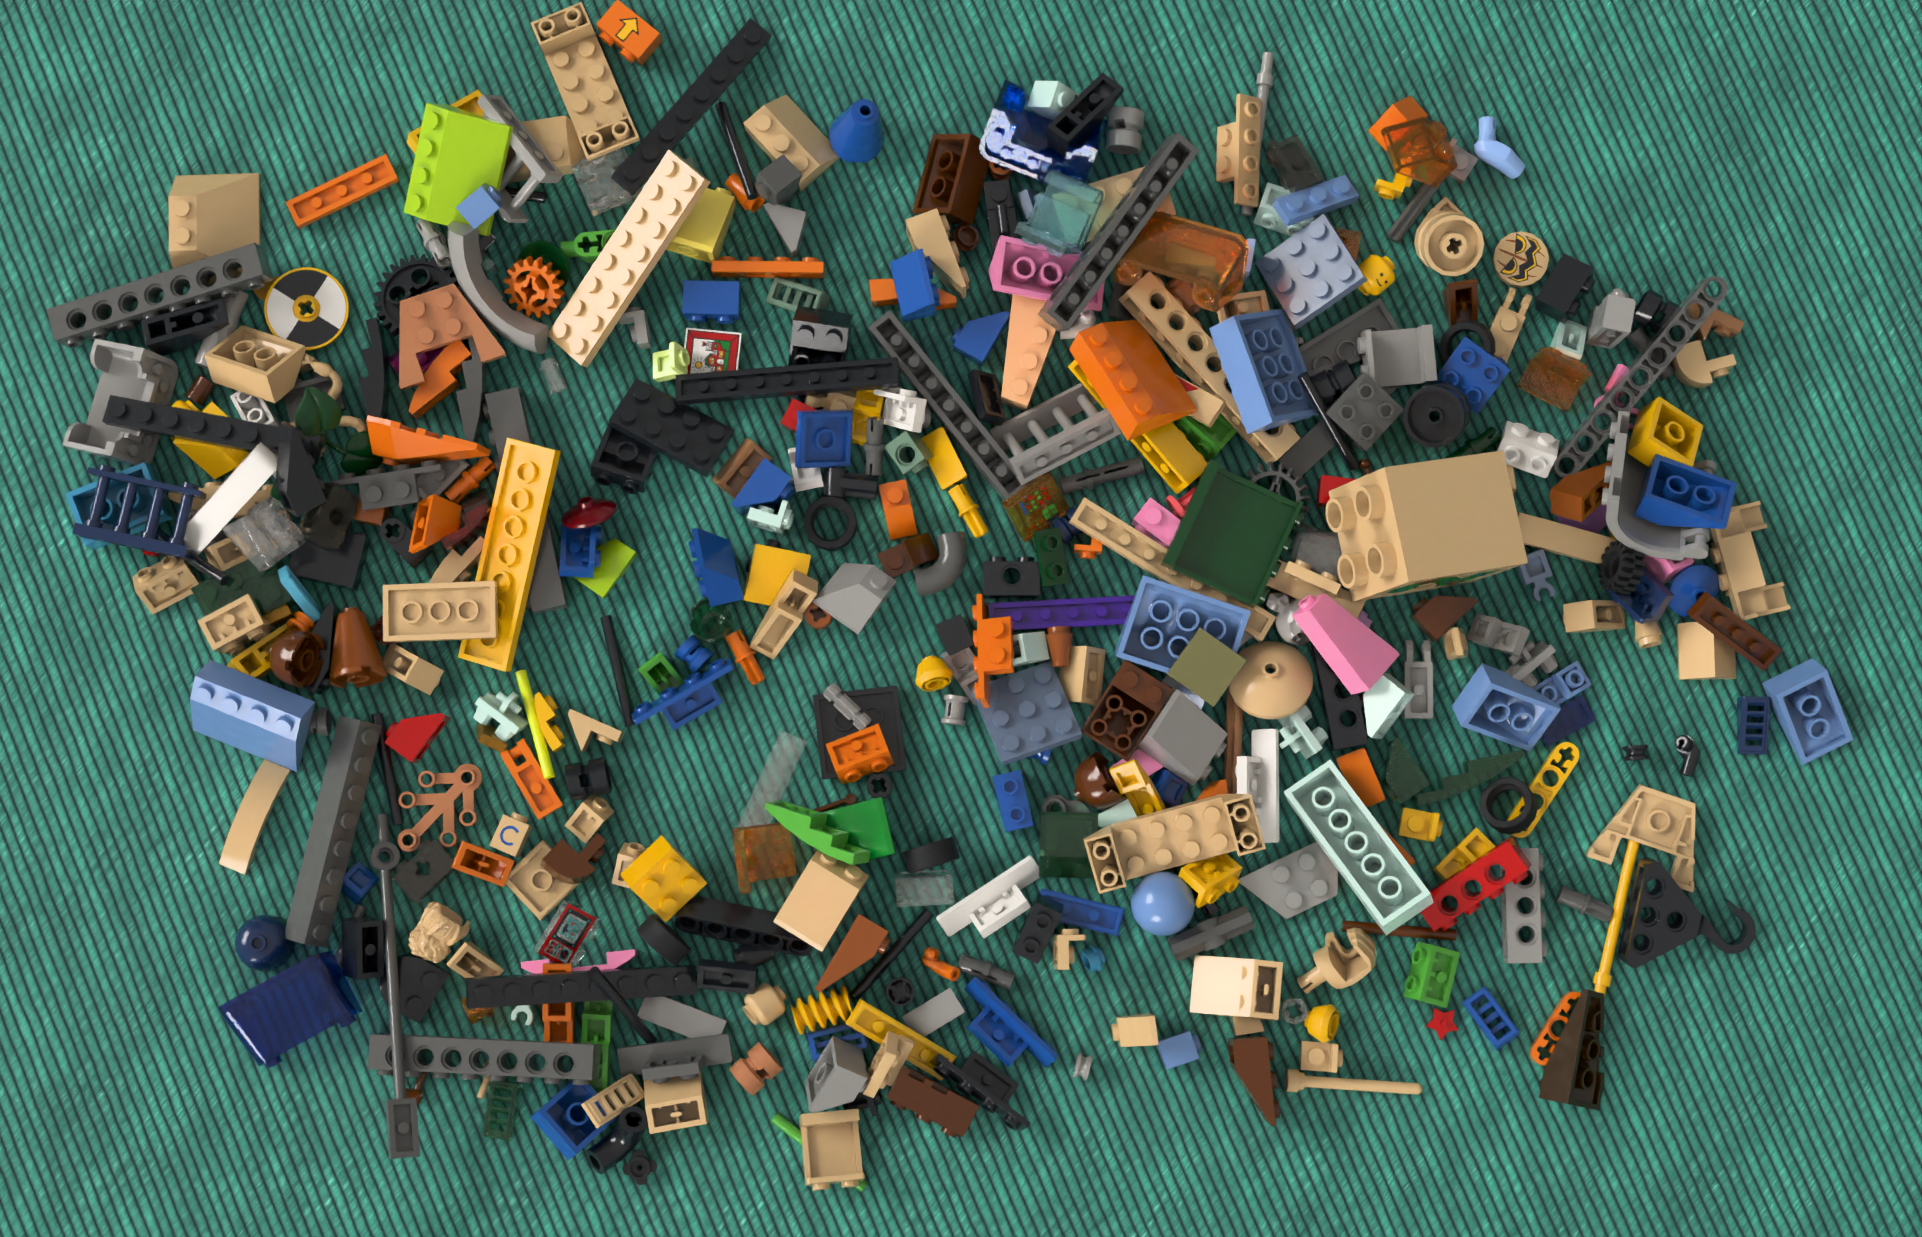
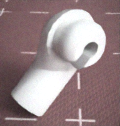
M1084 309L1069 330L1059 332L1060 340L1074 339L1078 332L1094 326L1096 322L1094 311Z

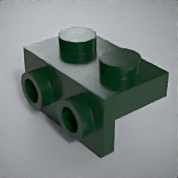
M1060 527L1035 531L1033 536L1043 587L1047 588L1070 583Z

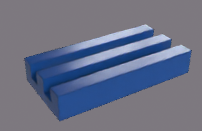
M842 1024L807 1033L813 1061H817L822 1054H817L816 1049L827 1046L830 1041L829 1039L815 1043L814 1037L851 1029L852 1027ZM860 1032L837 1037L845 1042L861 1038L862 1043L854 1046L861 1049L869 1048L866 1036Z

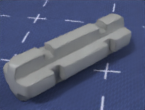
M832 683L824 690L823 696L829 702L833 701V706L849 721L852 719L854 721L853 725L859 731L865 729L870 724L871 718L865 712L862 714L860 712L861 708L846 694L843 695L841 693L842 690L836 684Z

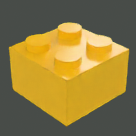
M1659 396L1638 411L1627 453L1648 467L1656 454L1693 467L1704 425Z
M662 835L620 874L630 889L665 922L674 916L707 884L699 871Z

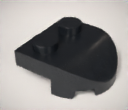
M407 953L397 956L401 1014L420 1023L449 976V973L433 963L422 959V957ZM385 963L384 977H378L380 993L388 1004Z

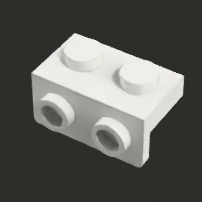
M888 388L874 390L873 394L886 397L882 418L885 419V425L921 433L922 424L925 420L927 399L916 397L917 391Z
M1507 421L1503 428L1501 442L1497 451L1504 450L1506 464L1539 477L1547 478L1557 458L1560 440L1555 439L1548 433H1539L1531 430L1522 423Z

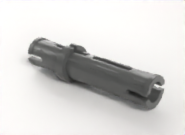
M1137 456L1133 459L1089 470V468L1082 469L1081 473L1060 477L1059 483L1063 495L1085 488L1092 490L1096 485L1140 473L1143 474L1144 466L1141 457Z

